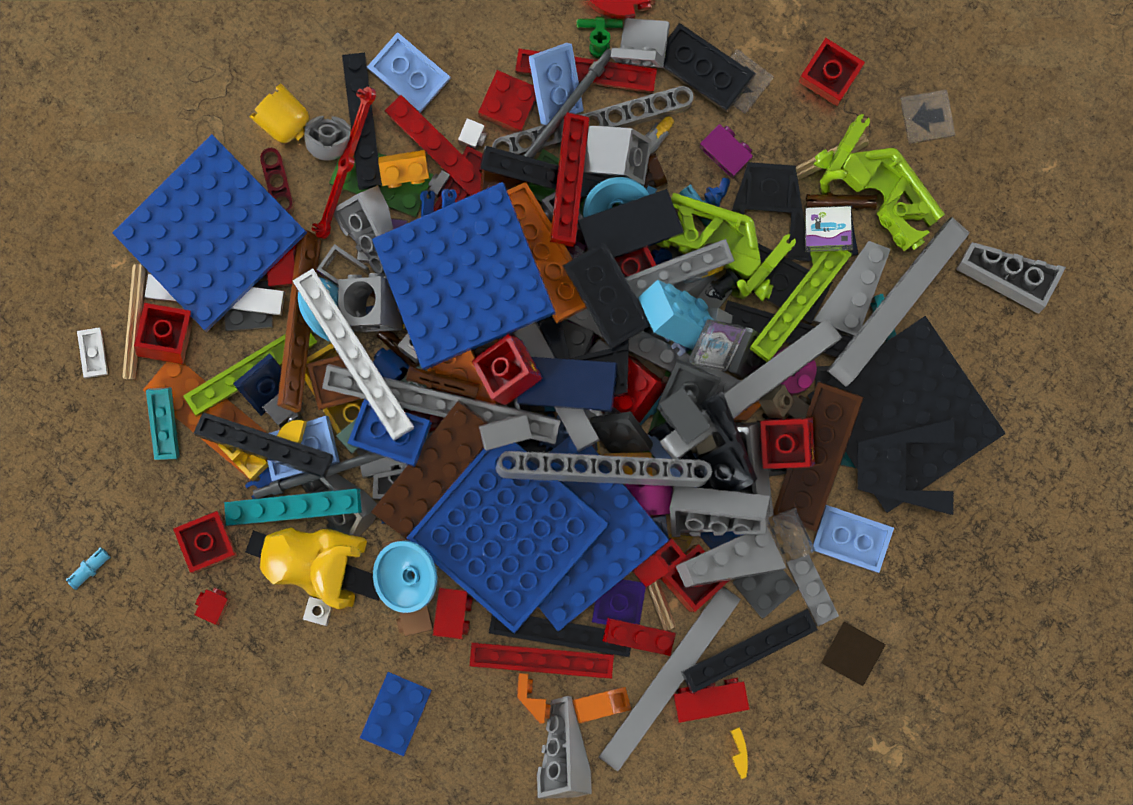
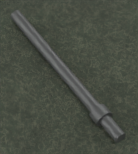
M607 48L598 61L592 63L588 68L589 72L523 156L534 158L563 121L566 113L570 112L595 78L600 77L605 71L604 67L611 59L612 50Z
M372 452L332 464L326 476L385 457ZM305 473L283 481L276 480L270 482V485L253 490V494L256 499L270 494L275 496L284 493L286 489L320 479L321 477Z

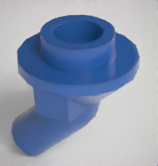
M722 178L719 188H706L704 198L708 204L720 206L722 198L727 193L730 179Z
M663 247L659 251L657 249L651 251L656 265L672 260L671 252Z

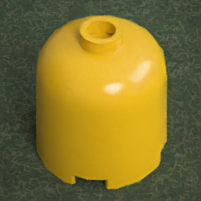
M280 83L276 87L278 92L275 91L273 95L269 93L254 109L257 114L252 113L249 117L279 143H289L293 139L299 141L304 136L305 126L309 122V114L306 108Z

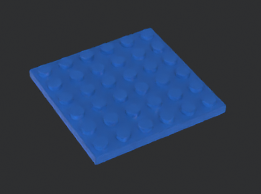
M211 134L112 233L185 310L191 311V317L204 331L208 332L308 232L226 147Z
M503 182L372 239L423 370L556 314Z
M570 436L549 452L600 456L592 445L579 452ZM558 463L550 464L552 470L556 472L562 471ZM582 464L574 465L577 472H586ZM598 466L601 473H610L607 466ZM561 481L607 521L609 525L538 606L557 631H560L669 541L668 537L624 484Z
M515 442L489 450H484L483 448L407 537L409 541L423 547L438 567L513 633H516L609 525L607 521L561 481L508 479L499 476L496 471V464L503 453L509 451L527 452ZM508 460L502 462L504 468L509 470L514 468L512 462ZM531 461L526 463L528 469L532 471L538 469L536 463Z

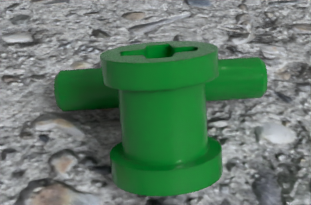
M595 16V19H577V28H595L590 33L589 51L593 57L600 58L607 48L610 49L611 36L605 28H623V19H605V16Z

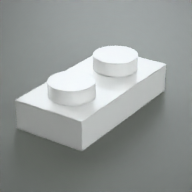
M102 328L77 331L83 377L91 378L108 375Z

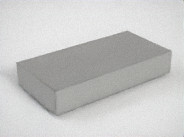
M526 414L479 426L484 450L532 438Z

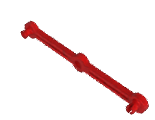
M366 87L364 90L358 89L357 92L361 94L356 93L357 97L361 98V104L350 133V140L344 154L338 161L339 169L321 222L312 224L316 228L311 227V230L316 233L318 238L326 239L331 231L330 224L347 173L353 169V156L370 105L376 98V91L371 87Z

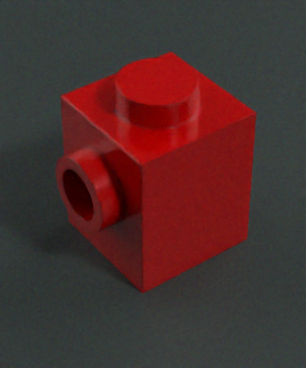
M214 587L212 591L206 589L204 593L200 592L195 605L198 608L194 615L219 625L231 599L226 598L227 593Z

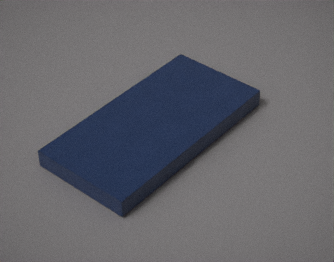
M531 357L543 379L520 394L517 398L518 404L613 411L617 363Z

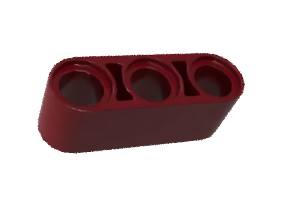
M266 148L260 155V161L268 192L278 202L284 199L288 200L289 206L285 210L291 215L294 212L295 203L283 158L277 149ZM268 156H277V162L274 165L266 164ZM281 177L284 181L283 184L277 188L273 187V179Z

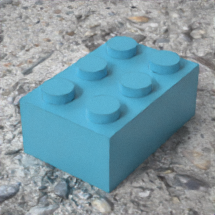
M657 280L638 297L654 333L691 350H694L707 320L715 321L710 316L707 310L708 305L703 299H697L687 291H680L670 283L666 284Z

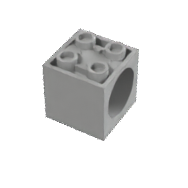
M590 126L587 135L583 172L605 179L615 177L630 178L644 185L652 140L632 128Z
M370 273L369 277L362 278V275H348V279H339L338 308L353 331L363 333L402 330L403 318L401 313L396 310L398 305L387 277H383L381 273ZM374 291L376 296L375 304L371 312L367 314L366 302L369 295Z

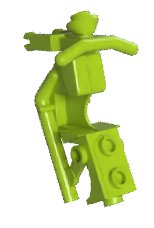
M861 114L849 125L848 131L835 152L833 150L828 152L825 149L814 157L817 160L814 162V166L827 169L820 179L821 192L827 195L830 192V182L836 179L844 180L856 192H861L863 189L868 188L879 190L884 196V201L876 213L880 223L889 230L895 244L902 248L903 251L910 247L915 250L925 243L923 238L930 232L929 230H916L906 221H920L923 219L929 228L943 217L945 213L897 149L886 148L850 154L865 128L870 124L869 117L864 123L861 122L864 114ZM904 193L911 204L897 202Z
M673 193L671 200L674 208L678 210L677 215L684 233L656 245L663 248L676 247L679 248L678 251L680 253L688 254L701 249L707 244H714L726 239L734 262L724 265V268H730L736 275L743 278L737 282L738 288H734L731 295L744 300L754 290L760 301L763 302L765 298L769 299L773 285L769 284L770 279L766 278L783 257L791 251L796 244V239L794 238L788 244L786 241L791 234L785 235L761 265L755 224L751 217ZM693 215L712 220L699 237L698 231L694 226Z

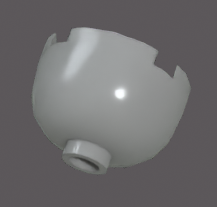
M324 116L311 119L306 124L304 132L307 150L314 157L328 161L340 158L344 154L350 140V125L345 120L332 116V120L324 119Z

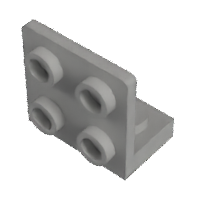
M625 19L620 48H612L611 58L621 64L663 68L670 23L657 20Z

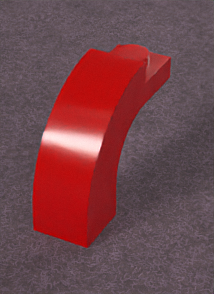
M656 0L585 1L594 11L607 18L625 20L627 18L635 19L636 9L638 11L651 9L652 5H655Z

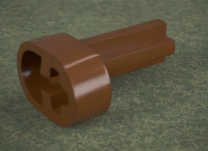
M656 153L650 155L648 160L650 172L646 173L645 184L643 185L646 189L648 185H656L658 188L668 184Z

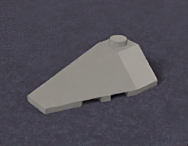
M375 186L358 193L336 206L334 216L346 237L350 235L356 242L355 248L359 253L364 252L369 258V265L372 269L386 277L372 239L393 230L389 207L379 186Z

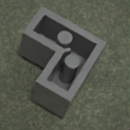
M681 388L660 403L657 409L670 427L673 426L685 445H687L711 428L709 425L711 419L704 409L699 411L695 405L697 399L690 390L685 391L684 388Z

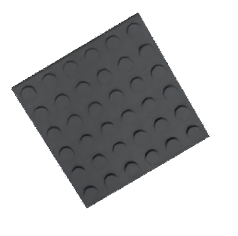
M926 316L882 344L847 387L835 377L826 382V384L864 397L845 450L857 470L858 442L955 419L954 443H906V490L924 489L1006 434ZM815 390L807 395L810 401H812ZM874 494L886 513L903 503L902 501Z

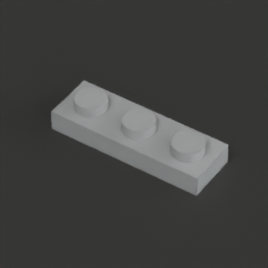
M808 552L786 562L816 626L818 627L838 617L839 615Z

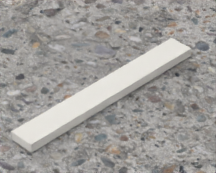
M314 269L293 280L296 288L393 441L414 429V426Z

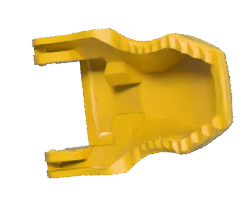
M291 527L268 534L265 537L259 568L273 585L294 584L303 588L311 597L322 600L330 607L336 609L353 607L355 593L341 590L348 556L360 557L361 553L365 551L367 540L363 537L344 534L333 529H321L314 533H305Z

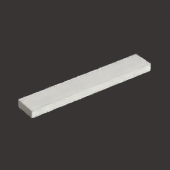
M148 274L145 298L177 302L151 274ZM252 287L231 309L282 316L286 292Z

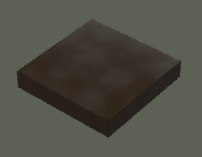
M843 621L821 664L864 686L886 644Z

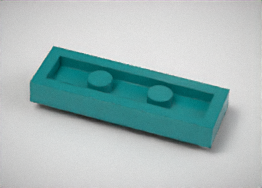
M172 388L147 389L146 396L154 460L177 459L180 457Z

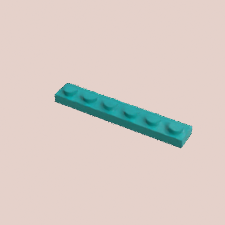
M360 489L224 502L226 526L362 513Z

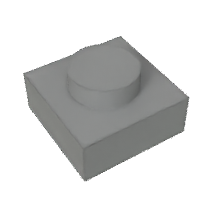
M443 170L439 175L436 173L429 182V186H431L429 190L434 191L437 198H439L450 178V175Z

